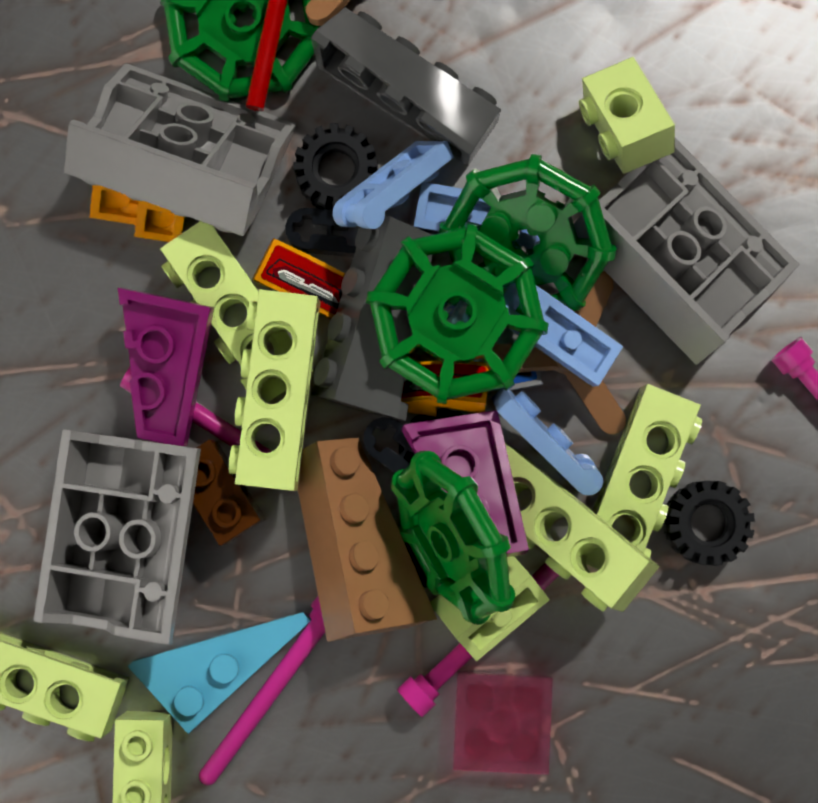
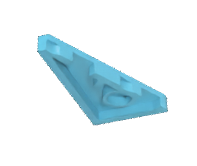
M304 612L288 615L270 622L177 647L173 650L139 658L131 662L128 668L189 734L311 621V618Z

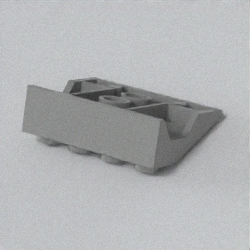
M125 63L104 85L94 117L87 124L74 119L69 123L63 173L80 178L88 184L100 185L123 193L133 200L145 201L168 209L175 215L190 217L213 225L220 231L244 236L262 206L295 132L296 123L263 111L250 110L245 107L246 105L232 100L229 102L220 101L218 95Z
M676 138L674 153L628 172L610 191L599 199L611 244L617 248L615 259L608 262L604 271L696 365L722 346L730 338L729 335L764 302L800 265ZM582 214L574 223L578 238H589Z
M62 429L34 622L74 624L107 630L114 636L165 645L172 644L201 449Z

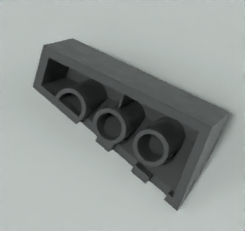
M345 7L314 32L311 41L316 65L319 69L427 140L447 141L453 156L469 166L499 121L501 109L496 106L497 101L491 94L479 87H474L471 90L457 81L458 75L450 67L441 62H435L434 65L419 56L420 51L413 43L400 36L395 40L382 32L380 23L365 12L360 11L356 15Z
M385 216L382 225L377 229L359 228L355 238V254L350 269L345 273L342 280V296L338 309L328 325V341L325 351L314 370V386L311 395L358 411L406 421L409 404L401 402L404 382L408 383L411 381L390 368L384 370L379 363L382 357L371 307L366 303L367 292L374 290L401 249L400 242L408 236L416 239L432 234L391 216ZM429 255L427 257L431 263L432 255ZM414 265L395 293L409 296L422 276ZM391 310L398 343L412 336L406 310Z

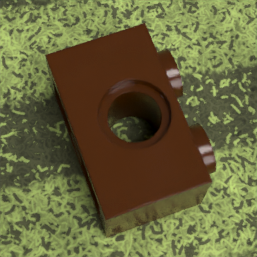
M209 439L196 447L201 449L193 504L219 546H223L265 521L266 518L246 486L235 484L236 474H229V459L219 443Z

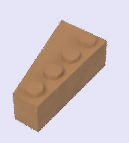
M359 438L317 441L302 450L298 494L327 642L410 628L436 620L435 612Z

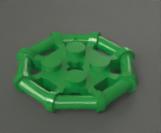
M160 0V4L164 6L171 50L168 59L174 68H182L219 95L220 101L229 102L231 98L248 96L252 76L237 78L238 66L254 67L268 0ZM302 0L305 22L291 21L289 3L287 1L277 52L289 36L298 38L301 42L283 66L275 57L268 93L283 91L286 94L293 89L292 83L314 55L311 37L321 26L313 25L308 21L305 9L311 0ZM248 8L254 10L252 14L254 23L252 25H244L242 28L235 26L237 20L233 14L237 9L241 12L247 11ZM184 13H196L199 23V35L187 40ZM207 48L224 60L225 64L222 69V75L197 56Z
M531 154L529 159L483 171L476 168L466 175L467 182L446 221L439 224V233L467 228L468 224L477 225V230L520 257L524 259L529 257L535 265L532 268V272L537 286L553 282L559 292L550 294L552 297L576 312L585 307L586 297L608 262L615 259L617 250L616 246L611 244L598 199L601 192L595 184L591 186L586 185L543 161L542 155ZM526 180V190L501 196L497 187ZM540 183L548 185L570 199L565 204L556 201V203L545 198V193L539 190ZM479 198L491 207L482 224L467 221ZM582 211L589 238H578L572 216ZM527 229L530 236L538 235L540 241L534 244L533 249H526L517 243L516 240L520 237V230ZM461 249L449 251L452 263L461 260ZM574 254L587 257L588 260L575 281H573L565 271ZM483 257L484 262L478 265L496 277L504 271L503 268ZM519 304L518 308L516 309V312L523 315L521 306Z
M468 224L467 228L416 239L408 236L400 242L401 249L374 290L367 292L366 303L371 307L382 357L379 363L384 370L392 369L436 397L437 403L446 404L447 400L500 388H503L505 391L515 385L514 378L540 337L548 333L549 323L545 322L532 272V268L535 266L529 257L525 259L477 230V225ZM461 249V260L455 261L451 265L442 267L440 265L432 266L427 257ZM474 253H479L503 268L504 271L498 277L493 276L472 262ZM414 265L422 276L409 296L395 293ZM513 283L516 284L523 315L509 314L508 307L506 308L503 288ZM461 300L468 305L465 313L471 318L466 323L458 321L455 325L447 321L449 314L444 310V307L447 303L456 306ZM391 310H406L412 336L398 343ZM506 328L520 332L502 361L492 350ZM417 347L423 349L443 362L440 375H436L408 356ZM483 358L489 370L452 379L454 364L469 363Z
M432 451L417 452L412 457L410 465L405 469L398 470L392 477L391 489L398 499L402 526L399 528V532L403 541L409 544L427 576V588L433 595H442L456 606L467 622L476 625L483 624L489 619L491 614L509 610L515 600V590L509 583L506 552L511 546L508 537L501 535L477 494L478 484L470 476H460L442 464L439 456Z

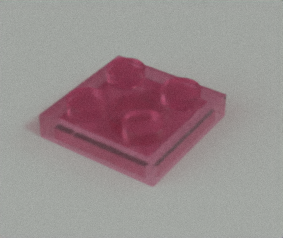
M457 671L453 770L549 775L553 678L546 675Z

